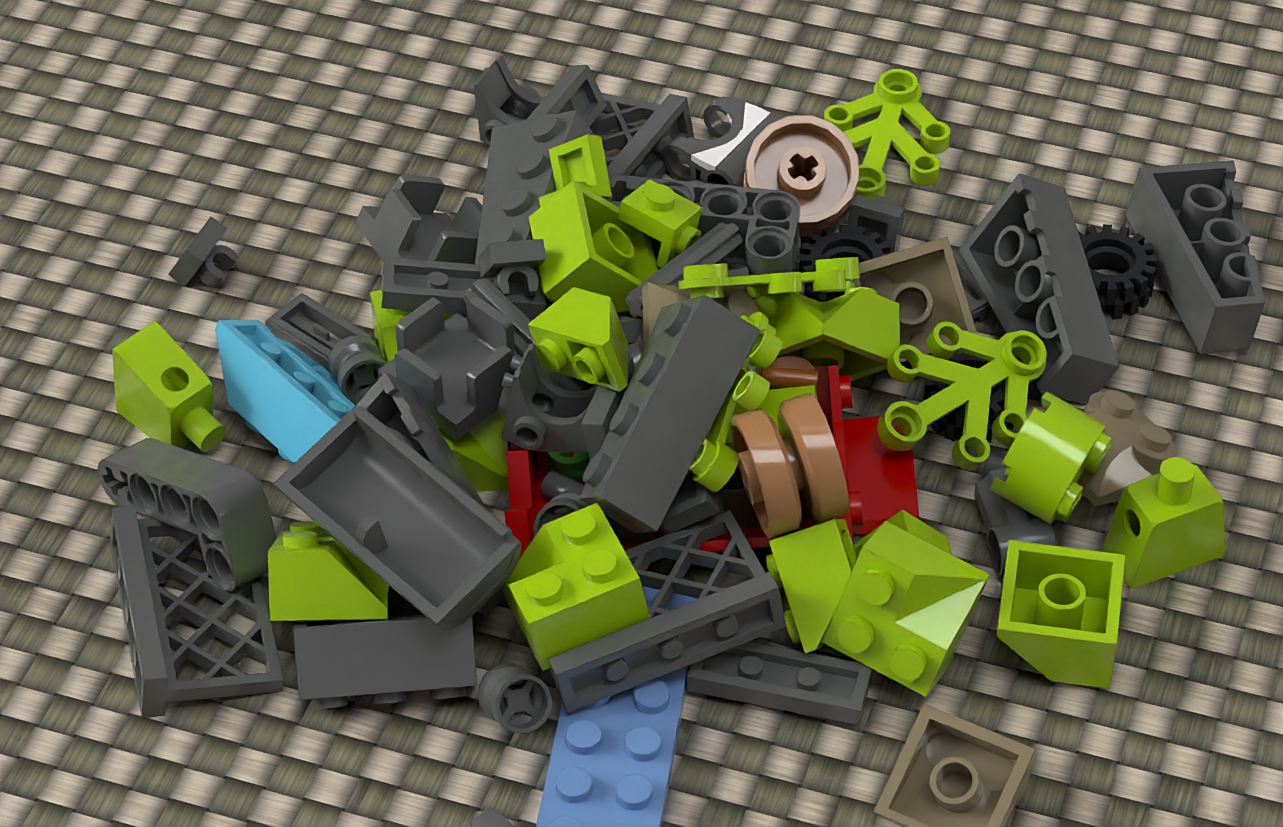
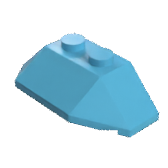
M218 321L215 332L228 404L245 419L246 425L251 430L266 437L278 448V453L283 459L294 464L350 412L355 405L342 394L338 382L329 371L290 342L277 338L271 333V329L261 321Z

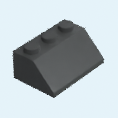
M418 609L393 610L388 619L298 620L293 629L299 700L313 699V708L349 705L348 696L372 694V703L402 702L407 700V691L430 689L431 698L433 699L456 698L466 695V686H477L473 616L460 626L447 631L439 629Z

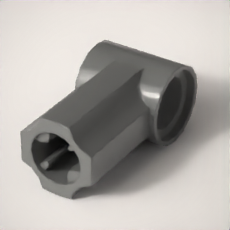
M1007 468L990 471L984 479L975 483L974 491L975 500L988 530L987 543L990 561L998 577L1004 576L1009 540L1056 546L1055 535L1049 523L990 490L995 477L1006 482L1008 476L1004 472Z

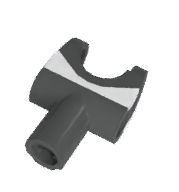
M719 97L708 105L703 113L704 123L707 129L716 137L715 139L700 140L693 137L689 139L676 137L663 149V162L666 169L676 180H699L709 184L743 187L746 159L754 139L769 124L781 119L777 115L755 105L730 97ZM717 111L727 115L731 126L725 124L719 118ZM676 152L680 153L686 159V161L689 164V167L684 165L679 160Z

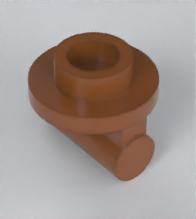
M795 355L780 357L762 371V377L770 382L769 390L815 385L817 394L819 371L815 370L813 365L802 357Z

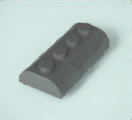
M355 406L273 483V486L281 494L293 502L442 631L452 630L460 626L480 609L507 581L521 555V541L512 535L509 527L363 407L358 408Z

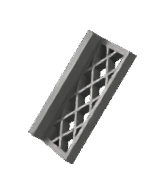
M602 93L607 104L603 111L611 113L597 117L589 128L593 134L619 127L621 132L602 137L603 149L608 152L624 147L618 155L605 158L608 177L625 175L660 179L667 170L663 162V149L676 137L694 138L687 97L669 94L658 105ZM643 119L647 120L642 126L628 129L626 125Z
M135 506L112 507L110 547L141 718L165 716L166 702L282 692L284 678L261 576L241 586L236 592L224 591L214 582L208 569L202 574L182 562L194 550L203 554L198 535L155 518L138 519ZM171 536L182 544L169 555L151 545L149 538ZM170 573L191 584L179 597L158 585ZM202 592L224 603L212 616L191 605ZM235 611L256 622L246 635L224 624ZM178 615L200 627L188 640L167 629V626ZM211 634L233 646L221 660L199 648ZM244 654H247L263 663L267 673L244 674L232 666ZM186 659L209 671L202 679L177 681L175 670Z
M728 510L674 533H669L626 550L625 552L640 578L641 585L660 590L652 606L647 605L650 619L548 658L551 665L549 670L554 678L559 696L567 713L786 627L779 587L770 571L765 573L732 512ZM725 533L730 539L723 555L699 550L703 542ZM661 558L677 560L669 576L646 571L651 562ZM691 564L714 569L706 584L683 579ZM728 572L751 577V579L729 588H720ZM674 593L697 598L696 601L673 610L666 609Z

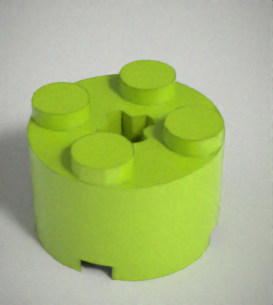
M1047 391L1042 396V406L1047 408L1046 412L1044 413L1034 407L1002 462L1007 467L1004 472L1008 476L1006 482L995 477L990 490L1051 525L1056 517L1064 522L1069 520L1083 495V487L1077 484L1085 469L1094 474L1097 472L1112 445L1110 444L1112 437L1105 434L1108 425Z

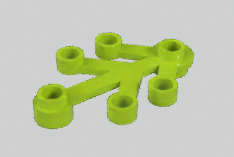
M903 69L888 70L879 77V81L874 85L872 94L844 105H831L824 111V120L833 123L847 135L854 148L870 142L863 164L859 165V181L855 190V196L859 195L874 199L876 195L885 197L886 175L883 172V168L891 145L910 164L909 177L913 183L920 186H930L939 180L940 160L933 154L945 152L949 148L951 130L947 124L937 121L920 103L922 100V88L918 83L917 77L910 71ZM881 111L879 118L853 128V120ZM901 114L921 131L920 145L900 125Z
M858 257L815 260L816 272H787L728 277L727 263L684 266V280L678 281L680 290L690 289L691 298L705 294L711 299L724 298L723 287L746 286L747 293L752 298L767 295L768 291L769 294L802 292V283L812 282L813 292H841L854 288V280L860 279Z
M759 311L749 317L745 315L740 316L761 331L710 428L708 440L704 439L689 468L693 472V480L712 492L719 491L729 481L739 461L738 453L725 445L731 425V418L734 415L737 403L749 411L755 410L763 402L770 388L769 381L754 371L747 372L748 365H757L762 369L767 368L776 359L782 347V340L776 337V329L768 324V317Z
M943 321L938 323L927 337V347L934 356L923 354L912 345H900L888 358L887 370L891 377L899 382H910L916 376L946 383L950 386L918 405L907 401H898L891 404L878 420L877 431L880 441L885 447L894 451H907L912 449L924 436L927 426L966 403L963 436L953 446L952 457L960 468L972 471L978 469L990 455V445L986 440L991 388L1005 380L1004 411L993 422L992 433L999 443L1011 446L1027 420L1028 385L1043 373L1046 367L1047 353L1042 340L1029 331L1009 332L999 340L961 330L955 323ZM939 335L948 337L952 346L944 344ZM957 351L990 362L977 369L945 359L953 357ZM1014 355L1018 356L1023 363L1019 362ZM899 358L908 360L912 365V369H907L901 365ZM1004 421L1012 423L1016 427L1017 433L1009 431ZM892 425L899 427L903 431L904 436L897 433ZM964 445L975 449L978 457L970 456L966 452Z

